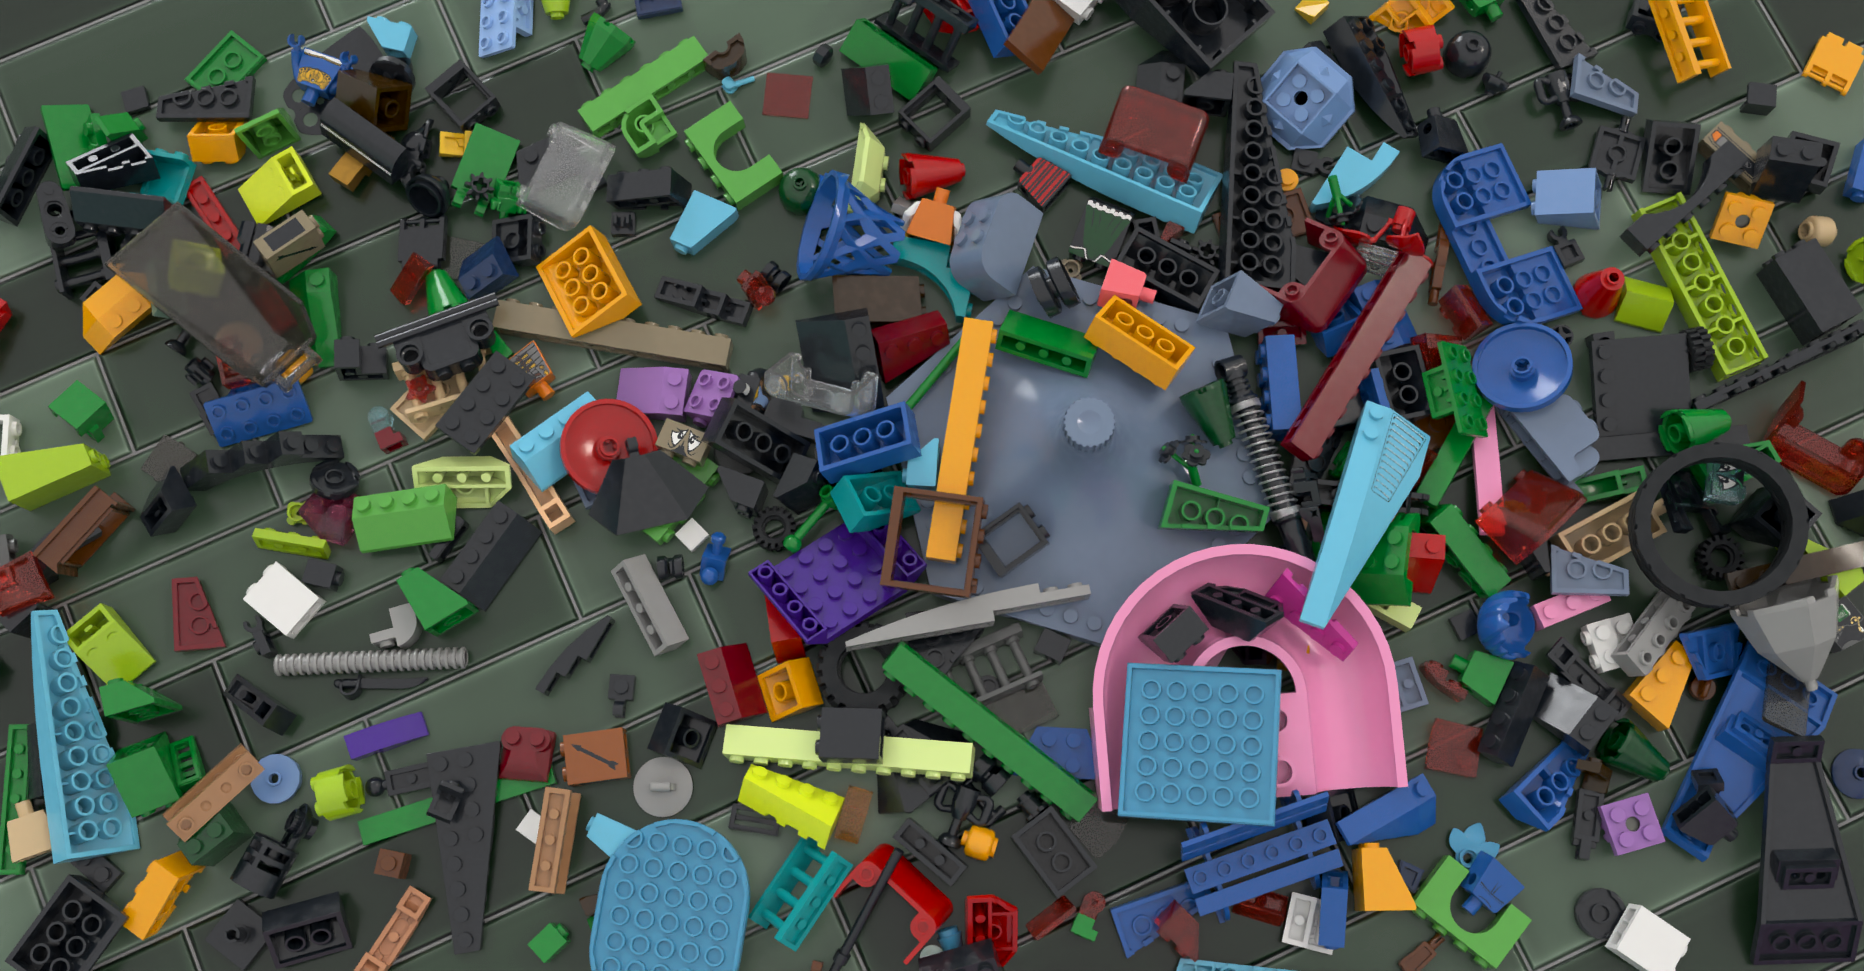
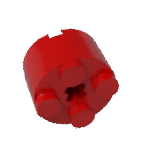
M1434 25L1402 30V33L1399 34L1400 58L1404 57L1406 64L1402 66L1408 77L1443 69V58L1440 55V49L1443 48V38L1441 34H1436Z

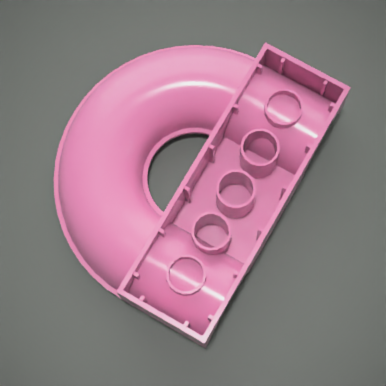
M1230 544L1193 552L1156 571L1137 587L1114 616L1102 641L1095 665L1092 689L1093 707L1089 708L1095 787L1098 798L1097 808L1102 812L1118 809L1127 663L1205 666L1216 654L1235 646H1254L1272 653L1285 665L1295 686V691L1281 692L1276 797H1289L1291 792L1296 789L1301 796L1348 788L1408 787L1395 664L1388 642L1370 609L1358 594L1349 588L1332 615L1331 620L1336 619L1358 642V645L1344 661H1341L1285 617L1268 631L1250 642L1225 633L1211 626L1191 597V592L1207 583H1214L1216 586L1245 588L1265 596L1286 568L1293 573L1292 579L1298 585L1302 583L1308 589L1316 562L1309 558L1272 546ZM1173 604L1190 606L1209 630L1204 633L1205 637L1200 643L1195 646L1191 645L1186 650L1187 654L1182 660L1176 663L1165 662L1142 643L1138 636ZM1308 645H1309V648H1310V653H1309V654L1306 653L1307 648H1308Z

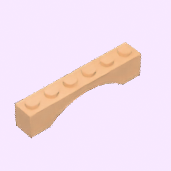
M508 415L493 433L492 438L517 474L545 523L556 535L576 521L553 485L541 492L513 460L509 446L522 436Z

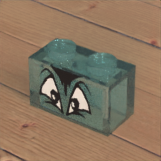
M1707 463L1704 502L1732 506L1742 503L1746 496V486L1743 485L1747 472L1730 465Z

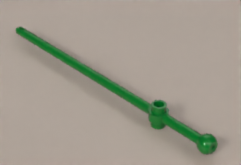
M961 338L906 401L911 410L958 356ZM825 485L820 489L819 495L822 502L794 535L791 534L784 538L783 546L791 553H796L801 549L802 539L829 508L838 509L830 494L834 488L833 486Z

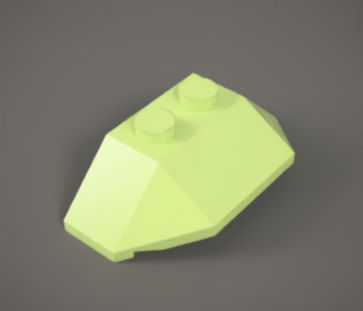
M860 123L851 184L872 202L876 203L880 199V192H885L886 178H883V171H888L889 156H885V147L865 123ZM849 204L847 210L848 214L853 213L851 206Z
M492 456L440 457L412 466L414 488L446 484L457 497V508H492L512 488L510 464Z

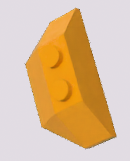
M119 272L83 302V338L100 355L152 312L146 274Z

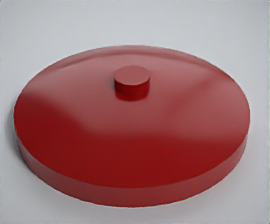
M599 399L589 402L577 409L564 426L560 438V456L563 466L576 484L589 492L597 494L611 461L629 458L625 446L626 439L636 437L639 455L647 454L658 450L655 445L658 439L656 431L648 417L630 403L617 399Z

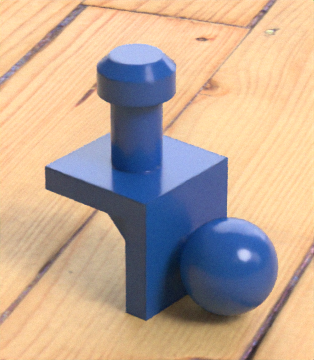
M715 532L711 535V542L713 544L708 543L702 555L700 577L706 585H714L718 580H724L726 562L732 548L723 547L726 536L722 532Z

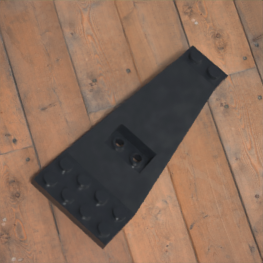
M1821 735L1770 737L1766 757L1757 920L1749 958L1753 965L1855 962L1863 926V917L1821 764L1825 740Z

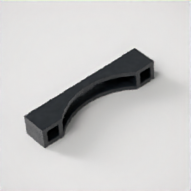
M1728 140L1703 163L1698 187L1688 201L1669 211L1643 214L1619 237L1639 257L1646 251L1651 254L1661 245L1658 240L1663 236L1668 239L1678 230L1675 225L1679 222L1684 225L1695 215L1692 211L1696 207L1701 210L1711 201L1709 196L1713 192L1718 195L1728 186L1726 181L1730 177L1735 180L1745 171L1742 166L1749 160Z

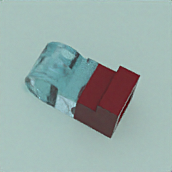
M376 406L369 411L368 421L380 449L385 454L409 445L406 437L400 431H395L393 416L386 408Z

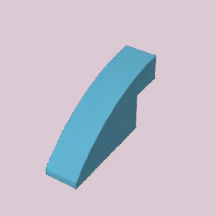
M1383 142L1373 160H1370L1347 146L1329 176L1337 175L1341 194L1347 199L1350 196L1361 195L1387 172L1400 151ZM1328 178L1309 207L1311 213L1316 212V210L1328 209L1332 194Z

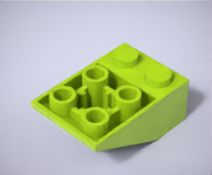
M100 603L66 631L69 637L67 642L71 649L107 685L109 680L116 678L134 681L156 662L113 607Z

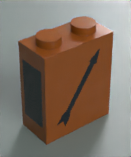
M623 727L563 735V742H560V753L562 757H565L566 767L562 768L564 782H567L568 786L575 787L631 779L627 733Z

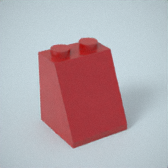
M1412 532L1407 578L1413 582L1412 592L1431 594L1445 561L1446 535Z

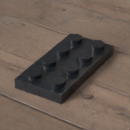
M496 350L435 426L476 456L536 380Z

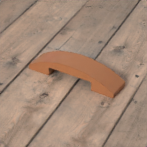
M409 886L397 904L396 912L370 951L364 954L354 971H388L414 933L432 898Z

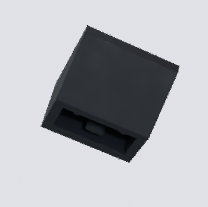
M171 466L149 493L140 515V519L151 537L176 532L197 506L194 497L190 494L175 466Z

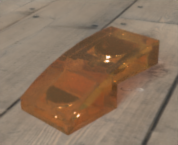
M849 785L834 835L835 838L855 844L859 843L873 792Z

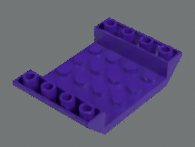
M844 522L776 566H773L767 560L748 572L749 577L806 644H828L908 591L882 587L880 585L889 524L870 531L849 533ZM900 535L894 580L914 583L927 567V563Z

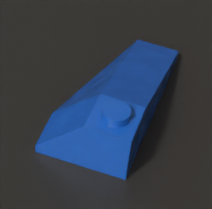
M1561 741L1520 778L1499 801L1515 819L1543 831H1549L1564 815L1567 800L1574 791L1572 788L1575 780L1580 776L1581 772L1576 769L1577 760H1586L1588 753L1584 757Z
M1422 773L1409 779L1408 787L1393 788L1336 822L1335 825L1348 846L1384 839H1395L1403 836H1414L1436 823V794Z

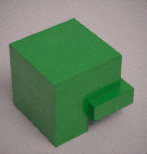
M78 380L48 406L55 417H61L76 430L79 436L82 437L84 434H87L97 443L105 437L102 430L115 419L107 403Z

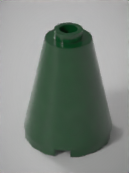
M1223 378L1179 397L1182 405L1213 446L1218 445L1219 449L1233 444L1232 439L1236 435L1227 386Z
M1622 718L1617 720L1616 723L1619 725L1614 729L1609 727L1604 732L1596 749L1600 753V756H1597V758L1602 760L1603 763L1653 782L1664 780L1669 775L1670 764L1668 760L1629 719Z

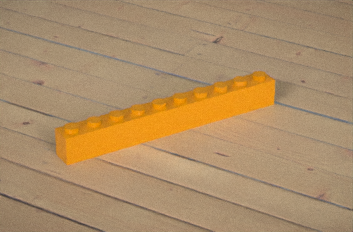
M964 317L936 490L938 492L967 495L968 486H973L975 472L971 471L972 462H977L979 448L975 447L976 438H981L983 424H979L980 414H985L986 400H982L983 392L989 389L990 377L986 376L987 367L992 368L994 353H990L991 344H996L998 332L997 329H994L993 321ZM934 502L926 551L927 560L956 564L957 558H962L964 544L959 542L961 534H965L967 528V520L963 519L964 511L969 510L970 506Z

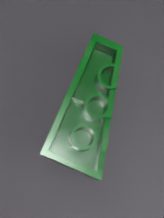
M1173 480L1170 482L1158 529L1259 533L1264 531L1270 507Z
M1439 504L1437 509L1429 507L1427 509L1429 510L1428 516H1420V527L1427 534L1446 535L1445 561L1454 568L1458 567L1460 569L1458 575L1479 598L1487 599L1499 592L1511 581V578L1507 575V568L1501 562L1496 561L1492 556V549L1486 543L1481 542L1477 536V530L1471 524H1467L1462 517V511L1456 505Z

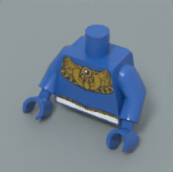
M290 34L287 37V43L293 47L291 50V62L294 80L301 90L305 91L301 101L306 105L314 107L319 97L332 100L336 95L338 71L353 69L351 66L357 64L358 57L351 55L349 61V51L342 52L338 59L306 47L302 50L301 46L305 44V37L299 35L297 44L294 40L295 35Z

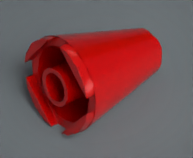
M902 153L901 156L904 158L899 159L900 185L905 184L906 191L902 192L906 200H913L935 192L937 187L946 188L962 181V177H965L966 173L964 163H961L956 158Z
M1615 267L1601 269L1584 274L1575 282L1573 289L1583 307L1580 310L1583 313L1582 315L1593 319L1604 318L1616 309L1625 281L1621 270Z

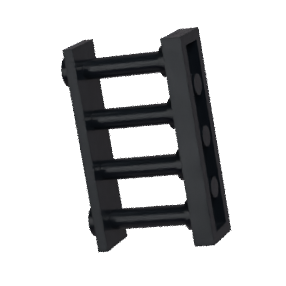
M894 0L889 14L886 12L875 19L874 23L881 27L884 32L893 35L936 64L937 68L946 72L951 71L960 63L952 55L962 33L967 34L975 29L979 21L950 0H916L915 9L907 26L897 20L902 7V3ZM925 8L935 16L926 38L915 32ZM943 21L953 26L954 29L944 51L933 44Z
M70 210V214H71V217H72V220H73V219H74L73 210ZM51 212L49 215L59 216L61 213L56 214L55 212ZM84 230L75 231L76 241L95 236L98 246H96V249L65 257L64 248L50 247L57 279L54 281V284L59 294L61 293L69 300L74 299L73 287L102 279L109 281L116 274L122 272L114 236L103 231H98L96 234L88 233ZM96 258L102 259L103 267H101V270L73 278L69 277L67 266Z

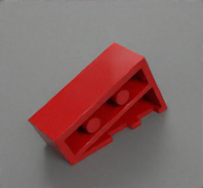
M765 595L771 644L777 664L788 660L805 658L806 653L803 639Z

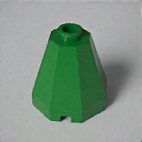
M595 12L588 21L579 58L583 61L581 66L591 73L594 70L600 73L630 51L636 42L614 24L606 22L605 18Z

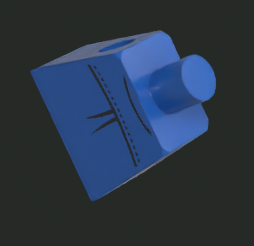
M1481 850L1469 868V873L1461 882V887L1470 894L1468 899L1462 904V908L1472 916L1476 914L1481 906L1492 913H1497L1525 887L1493 856Z

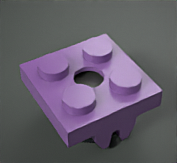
M1648 793L1598 807L1602 819L1601 829L1605 831L1603 837L1610 843L1614 856L1666 842Z

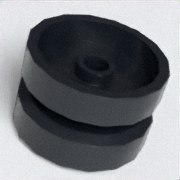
M1058 256L1046 262L1049 277L1040 266L1027 271L1033 292L1049 318L1062 312L1059 297L1069 309L1081 303L1076 288Z

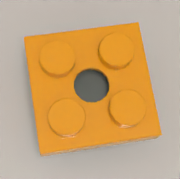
M1726 191L1709 237L1758 249L1775 204L1771 201L1762 200L1753 194L1748 196L1744 192L1736 194Z

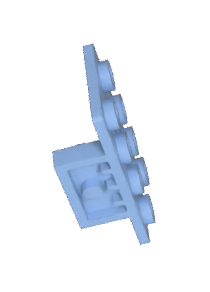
M481 0L479 57L486 58L514 49L516 33L524 37L532 35L534 0Z

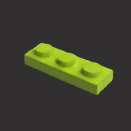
M255 528L252 535L257 547L327 560L331 553L327 541L319 536H301L296 532L283 533L272 528Z

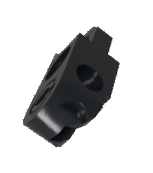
M52 181L42 182L38 190H36L48 246L51 248H66L74 245L76 242L75 226L62 188ZM54 211L61 213L59 216L49 215L51 212ZM60 230L65 232L62 235L56 234L57 231L60 233Z

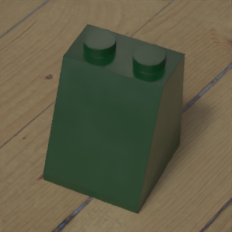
M229 802L186 842L179 838L177 845L191 865L214 867L254 834L231 802Z

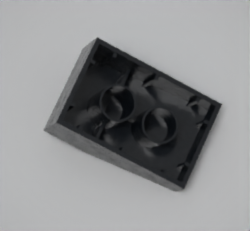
M1115 0L1136 24L1200 77L1212 71L1260 29L1275 13L1265 0Z

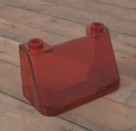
M1125 86L1120 91L1098 153L1109 157H1118L1122 154L1125 147L1168 162V175L1175 180L1187 184L1209 124V116L1201 109L1134 86Z
M1523 469L1513 478L1516 483L1494 504L1489 501L1479 510L1482 515L1475 522L1517 565L1546 542L1588 500L1580 491L1532 469L1528 472Z

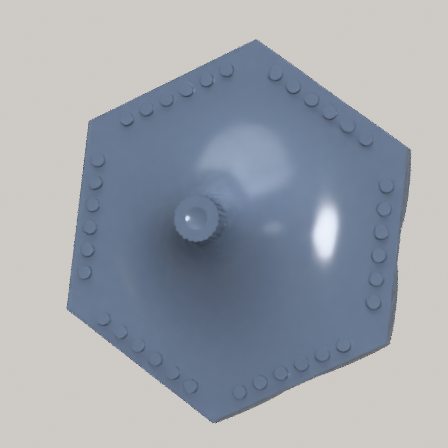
M1043 269V270L1045 271V273L1047 274V276L1049 277V274H1048L1047 270ZM1026 272L1022 275L1016 296L994 300L974 319L993 321L994 329L998 330L997 338L999 329L1009 310L1086 333L1096 314L1103 308L1097 306L1102 286L1070 277L1081 303L1069 309L1059 297L1062 312L1049 318L1038 302ZM1139 300L1136 309L1196 347L1184 368L1166 390L1154 385L1150 380L1134 372L1121 361L1114 359L1101 348H1098L1090 373L1085 378L995 349L996 344H991L990 353H994L992 368L987 367L986 376L990 377L988 391L983 392L982 400H986L985 414H980L979 424H983L981 438H976L975 447L979 448L977 462H972L971 471L975 472L973 486H968L967 495L983 497L985 504L989 505L987 519H982L981 529L1020 502L1023 507L1028 504L1036 515L1033 521L1037 526L1042 524L1049 533L1050 537L1047 540L1050 544L1003 578L999 577L978 547V554H982L980 569L975 568L974 578L978 579L976 594L972 593L971 598L1036 583L1039 585L1040 593L1048 587H1058V590L1068 588L1067 585L1081 582L1082 585L1089 584L1091 595L1087 600L998 616L1013 618L1047 628L1071 639L1101 647L1106 631L1123 603L1141 583L1156 571L1193 552L1230 544H1247L1257 534L1251 532L1158 529L1170 482L1177 480L1191 484L1188 470L1171 457L1165 464L1158 461L1161 457L1159 451L1165 443L1175 440L1183 441L1185 436H1190L1191 434L1200 436V440L1207 441V444L1201 445L1211 453L1206 465L1201 466L1198 464L1197 466L1202 483L1199 487L1264 506L1269 505V502L1264 500L1266 494L1261 492V490H1264L1263 486L1258 485L1261 481L1259 478H1255L1258 473L1256 470L1253 471V468H1255L1254 463H1250V461L1256 459L1255 455L1247 456L1248 453L1253 452L1252 447L1244 448L1250 445L1249 440L1241 441L1247 437L1246 432L1238 434L1240 431L1245 430L1243 425L1236 427L1237 424L1242 422L1241 419H1233L1236 435L1232 439L1233 444L1219 449L1218 445L1213 446L1182 405L1179 398L1194 389L1217 380L1214 372L1215 362L1234 356L1228 332L1199 325L1196 323L1199 314L1155 301L1153 304H1149ZM962 330L950 340L949 345L936 352L886 397L888 406L903 401L906 402L961 338ZM958 356L912 409L916 418L920 448L922 449L932 439L939 438L938 477ZM1179 444L1176 448V454L1182 458L1186 445ZM908 460L901 462L902 470L907 468ZM916 499L921 511L914 514L913 517L922 558L927 563L925 571L929 585L964 589L975 507L970 506L969 510L964 511L963 519L967 520L966 533L960 536L959 543L964 544L962 558H957L956 564L926 559L935 501ZM1020 513L985 537L1005 566L1040 542ZM1269 513L1266 520V524H1268L1272 520ZM932 594L936 597L942 598L953 603L968 599Z

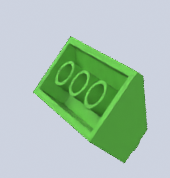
M446 484L354 497L352 522L360 551L362 553L454 540L457 508L456 495Z

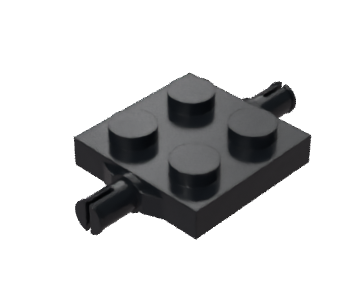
M1622 116L1619 128H1609L1600 125L1597 130L1587 168H1596L1597 173L1605 177L1602 187L1603 191L1612 192L1615 180L1632 184L1636 179L1646 138L1636 136L1628 131L1631 121L1630 117Z

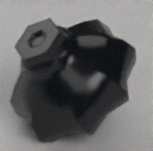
M1498 71L1497 75L1489 72L1483 74L1484 93L1493 97L1497 92H1502L1509 87V82L1500 78L1503 72Z

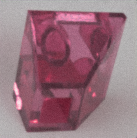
M313 493L299 508V514L320 539L344 546L355 533L352 522L354 497H360V495L354 493L345 499L328 500Z

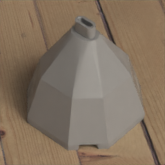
M1837 575L1828 576V581H1821L1820 577L1780 586L1765 597L1747 604L1732 606L1729 609L1731 617L1757 653L1800 682H1805L1807 691L1818 689L1816 679L1820 676L1837 635L1839 610V579Z

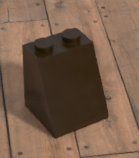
M359 69L338 71L336 98L383 132L408 129L412 84Z

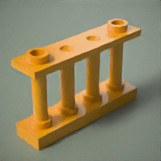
M1648 0L1677 84L1684 83L1701 74L1702 69H1707L1710 78L1732 68L1708 0ZM1678 5H1685L1688 17L1681 16ZM1692 25L1696 38L1689 39L1685 26ZM1700 47L1704 60L1697 61L1693 48Z

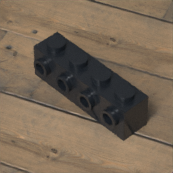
M1514 661L1493 713L1489 717L1483 737L1480 739L1478 752L1492 762L1510 767L1514 766L1550 677L1535 665Z

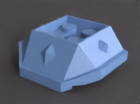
M1317 47L1283 51L1261 77L1263 88L1262 102L1266 103L1268 111L1266 115L1268 124L1271 125L1272 137L1288 150H1295V148H1324L1355 112L1352 77ZM1301 92H1306L1308 95L1307 102L1303 105H1298L1296 101L1297 95Z

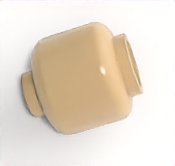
M1809 216L1800 224L1798 235L1801 240L1805 239L1806 242L1816 238L1821 247H1827L1836 238L1837 228L1833 219L1829 217Z

